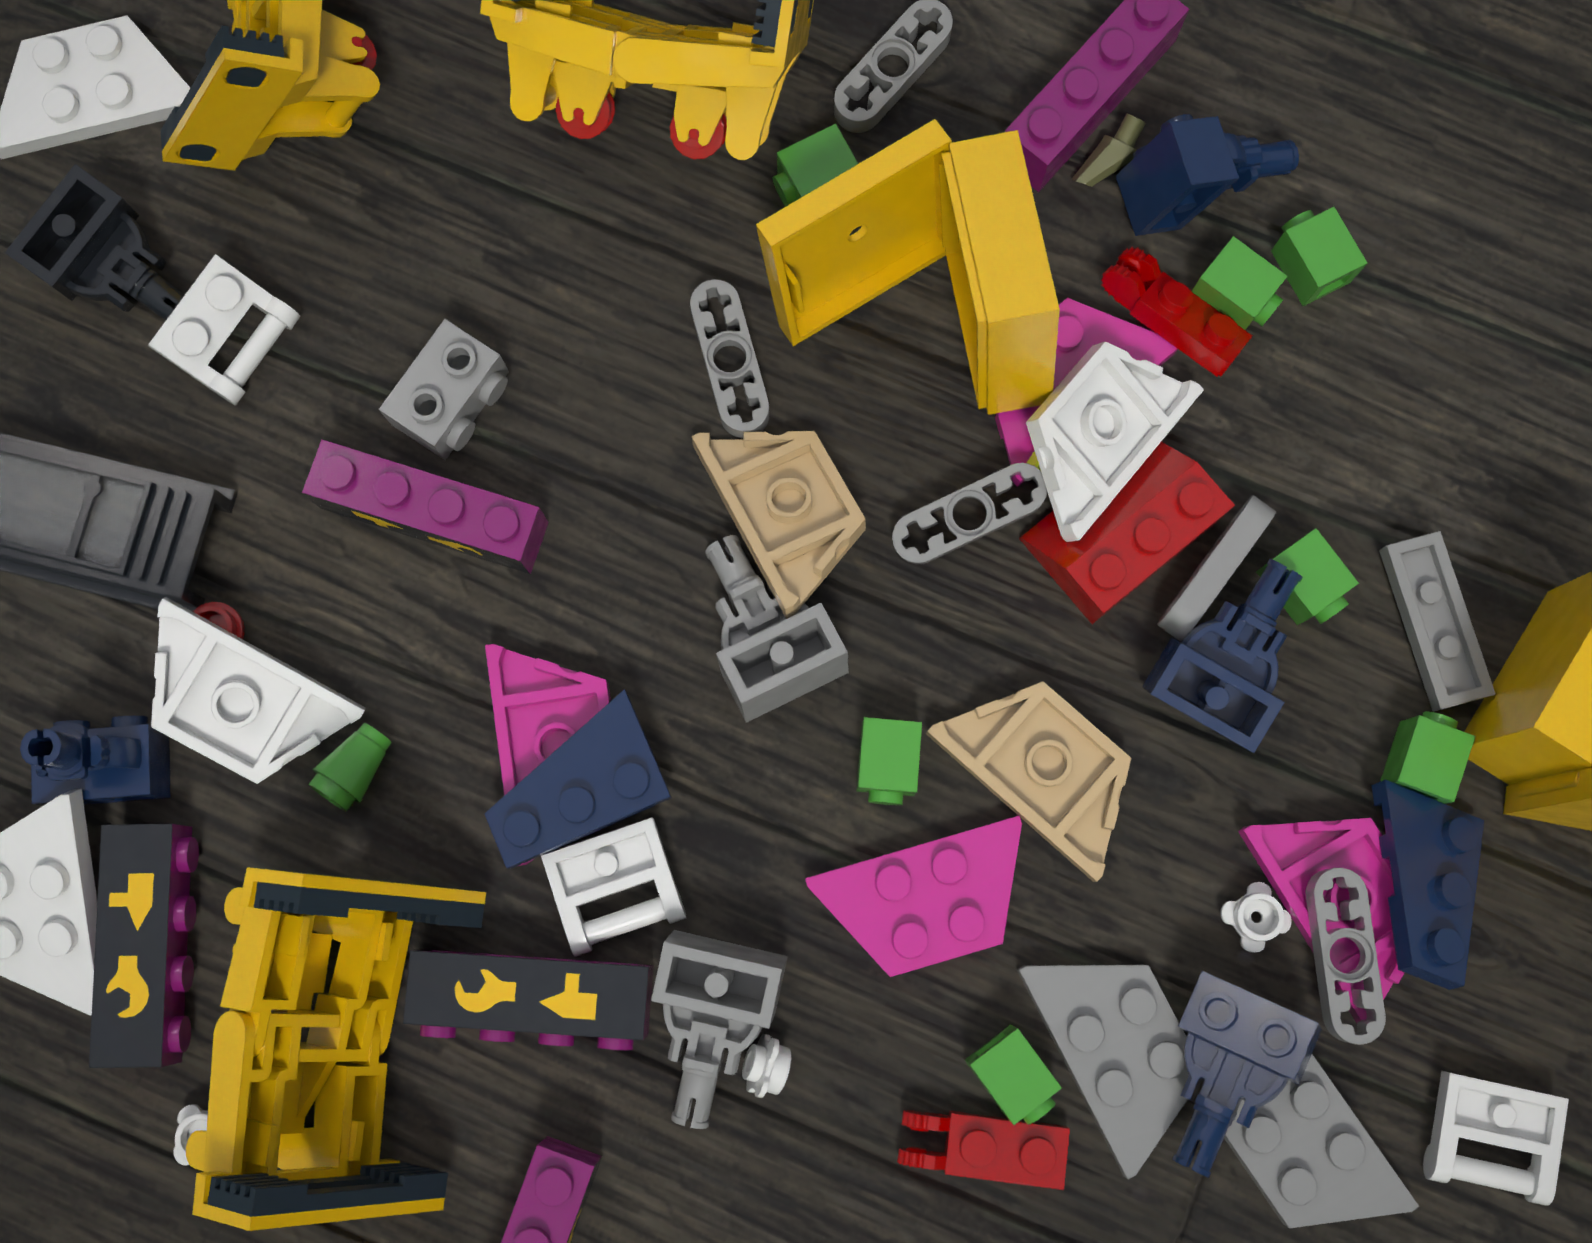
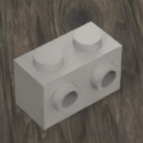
M444 319L381 405L379 411L392 426L446 460L453 449L455 451L461 450L470 440L475 430V423L473 421L484 406H492L501 397L507 386L508 379L506 376L509 371L500 354Z

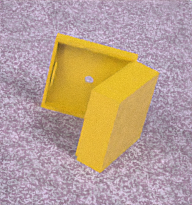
M934 119L756 224L778 324L793 346L946 256L978 409L986 408L988 415L1039 406L1053 392L1060 309L1018 130L952 143L950 137ZM862 226L856 233L850 235L854 229Z
M1591 571L1547 592L1492 684L1496 694L1483 699L1464 731L1476 736L1468 760L1508 784L1506 786L1503 814L1592 831Z

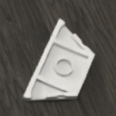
M127 15L21 40L0 109V159L167 120L174 106L180 107L190 87Z
M1102 342L1093 345L1028 419L1026 425L1060 534L1066 542L1078 541L1083 537L1204 391L1198 383L1192 380L1180 382L1163 374V367L1147 360H1135L1127 351L1108 342Z
M165 597L158 606V617H160L158 652L155 653L154 668L156 687L152 703L151 727L258 784L280 770L283 765L319 745L321 741L349 723L352 724L360 719L364 713L365 707L173 600Z
M73 789L61 794L0 832V976L91 1016L97 896L82 789Z

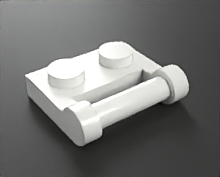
M215 254L148 346L236 406L246 393L242 389L246 381L284 329L292 330L301 316L286 303L272 296ZM251 305H254L264 312L266 316L222 375L209 367L208 364Z
M654 818L634 823L541 856L570 948L575 957L591 952L592 945L665 919H668V922L671 924L686 918L685 909ZM652 880L655 881L659 897L584 922L579 909L580 905Z
M1441 1071L1431 1143L1425 1151L1423 1161L1425 1178L1441 1183H1448L1452 1178L1524 1194L1528 1202L1545 1206L1550 1205L1556 1192L1569 1099ZM1460 1137L1532 1153L1531 1166L1524 1170L1456 1155L1458 1139Z

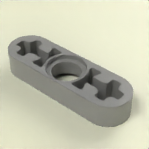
M919 0L913 3L841 81L834 94V116L842 128L854 133H862L872 129L943 52L950 41L953 24L951 12L946 5L938 0ZM931 21L937 23L936 33L930 30L925 32L918 40L917 49L915 50L911 43L917 37L919 22L925 26ZM887 55H898L907 62L908 69L901 76L889 77L879 70L877 64ZM870 80L875 88L868 97V111L861 107H858L853 112L848 110L849 97L855 101L860 100L869 91Z
M722 280L705 281L692 293L690 300L692 318L721 423L729 434L738 438H744V432H762L769 421V402L737 291L731 284ZM712 297H718L721 305H727L723 309L727 331L718 334L712 313L710 311L701 312L708 308V299ZM707 335L713 336V337L710 338V339H707V338H706ZM725 346L738 347L746 355L744 365L735 372H724L714 363L716 353ZM749 379H753V381H754V383H745V382L748 381ZM743 384L748 405L759 406L758 409L752 411L753 420L742 423L739 415H729V413L736 410L737 406L733 387ZM721 386L728 387L724 391L720 389Z
M1016 463L903 516L893 530L892 540L895 550L907 562L925 564L1036 512L1044 503L1047 495L1041 471L1028 463ZM1015 475H1020L1024 482L1033 479L1037 488L1031 491L1032 502L1023 505L1019 498L1011 499L1001 505L1008 515L996 519L994 503L983 489L994 485L996 496L1011 489L1012 481L1010 478ZM974 498L985 506L986 520L979 528L964 530L955 523L953 510L962 499ZM943 509L945 523L957 539L945 544L943 532L927 541L929 550L925 553L919 554L915 547L905 549L902 541L910 536L907 527L914 523H918L922 530L938 524V521L931 514Z
M1252 495L1228 524L1162 615L1157 625L1181 642L1195 627L1269 525L1276 511Z
M1346 868L1324 869L1314 874L1306 887V903L1323 1022L1329 1033L1336 1039L1358 1045L1367 1044L1379 1037L1386 1021L1368 892L1364 881L1355 872ZM1333 878H1336L1338 887L1348 888L1349 900L1340 902L1341 920L1354 919L1355 929L1333 928L1327 931L1326 921H1339L1335 903L1325 902L1323 898V890L1333 888ZM1343 937L1355 942L1360 951V961L1357 967L1348 973L1338 971L1330 960L1332 945ZM1363 980L1364 990L1351 989L1355 1007L1364 1008L1367 1013L1366 1020L1357 1022V1032H1354L1352 1025L1341 1022V1012L1350 1010L1349 991H1335V981L1356 983Z

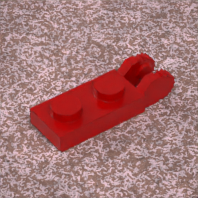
M1132 246L1130 249L1126 248L1118 257L1117 264L1115 266L1111 265L1102 274L1101 281L1103 284L1101 286L1104 287V291H1107L1109 296L1112 295L1114 300L1131 311L1129 314L1213 375L1221 377L1253 335L1237 325L1232 318L1222 314L1195 295L1186 285L1177 282L1165 272L1161 273L1158 261L1149 253L1145 254L1144 250H1140L1139 247L1133 248Z
M909 1110L903 1111V1126L924 1132L929 1130L947 1131L945 1153L927 1151L919 1147L900 1148L897 1161L899 1164L915 1168L943 1170L945 1175L1064 1190L1070 1128L1067 1126L1041 1122L1027 1125L1024 1120H1020L1013 1125L1007 1118L949 1111V1115Z

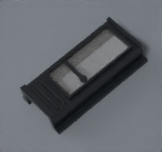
M0 433V571L158 610L162 599L167 597L193 612L205 602V598L188 589L212 511L215 509L232 514L238 492L225 487Z

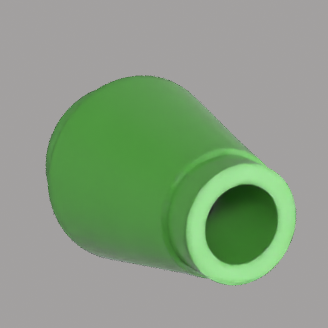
M363 723L358 731L349 736L313 769L316 775L308 785L330 803L347 812L354 801L359 804L361 803L386 754L385 751L392 742L372 726Z

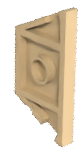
M787 431L782 435H772L767 432H744L743 439L711 440L710 433L693 435L692 441L696 453L786 619L794 616L866 530V519L815 431Z
M1044 681L931 726L926 735L1020 816L1093 882H1098L1104 873L1106 865L1104 864L1111 831L1115 828L1120 808L1118 802L1121 789L1126 783L1131 762L1129 755Z

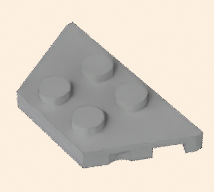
M1144 964L1023 965L1016 970L1125 1178L1130 1179L1136 1176L1188 1100L1180 1096L1189 1076L1184 1059L1186 1035L1178 1027L1179 1022L1149 965Z
M1313 1054L1310 1057L1300 1084L1297 1085L1288 1080L1283 1091L1275 1099L1257 1108L1250 1128L1236 1122L1245 1102L1242 1100L1235 1120L1229 1126L1224 1137L1278 1218L1288 1228L1413 1212L1419 1207Z

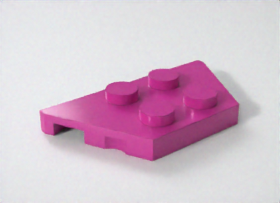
M1067 298L1059 304L1053 391L1093 345L1108 342L1127 351L1135 360H1147L1158 366L1165 363L1178 349L1152 331ZM1041 405L996 413L995 421L1000 439L1003 438L1010 465L1027 463L1035 451L1026 422ZM1020 475L1011 477L1017 487L1024 482Z
M495 644L485 645L504 796L611 702L609 683L606 679L563 668L558 664L525 656ZM530 860V861H528V862H525V863H523V864H521V865H518V866L527 865V864H528L529 862H531L532 860Z
M1016 816L805 878L809 890L834 915L841 925L856 939L889 977H893L1003 944L1022 822L1020 816Z
M1372 818L1250 825L1238 830L1312 952L1313 946L1306 903V887L1311 877L1324 869L1346 868L1362 878L1368 892L1384 1000L1393 983L1399 984L1405 972L1398 970L1388 897L1394 893L1390 859H1382L1379 837L1382 834ZM1333 878V888L1323 890V898L1325 902L1335 903L1339 921H1326L1327 931L1333 928L1355 929L1354 919L1341 920L1340 902L1349 900L1348 888L1338 887L1336 878ZM1346 937L1334 942L1330 949V960L1333 966L1342 973H1348L1357 967L1360 961V951L1355 942ZM1363 980L1356 983L1335 981L1336 991H1349L1351 1004L1349 1012L1356 1023L1366 1020V1010L1355 1007L1351 990H1364Z

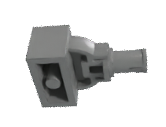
M729 535L724 537L723 541L726 545L725 550L732 563L726 558L718 540L707 547L705 554L714 566L728 594L732 608L738 616L735 617L725 598L716 602L715 608L724 623L721 632V651L717 652L716 656L721 674L747 723L849 673L848 652L822 603L811 608L804 603L794 616L786 619L768 584L767 588L773 600L768 596L761 578L755 574L740 545L739 538L736 535Z
M674 930L664 941L651 1001L663 1004L665 1024L672 1036L668 1059L678 1062L682 1055L685 1039L688 1040L682 1063L683 1072L675 1109L671 1116V1120L674 1123L685 1126L690 1116L693 1098H695L696 1104L690 1128L706 1129L709 1127V1115L725 1048L729 1052L724 1073L734 1075L738 1070L741 1052L754 1042L762 1027L769 1029L777 1009L788 956Z

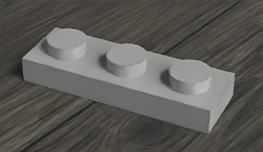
M1441 531L1386 545L1380 549L1379 552L1432 711L1435 712L1495 695L1496 693Z

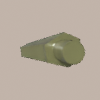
M1126 114L1115 137L1104 135L1102 141L1071 180L1092 187L1127 165L1133 159L1134 152L1137 151L1133 147L1146 123L1130 114Z

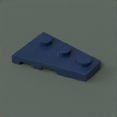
M624 689L484 814L506 869H512L672 798L626 690Z
M1388 780L1380 781L1371 786L1374 806H1382L1386 834L1380 836L1379 841L1382 859H1390L1394 893L1388 897L1398 970L1448 990L1464 987L1484 820Z

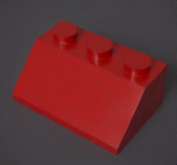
M1160 442L1080 540L1066 542L1063 539L1054 511H1052L1021 536L1020 541L1089 622L1094 624L1217 523L1235 504L1197 461Z

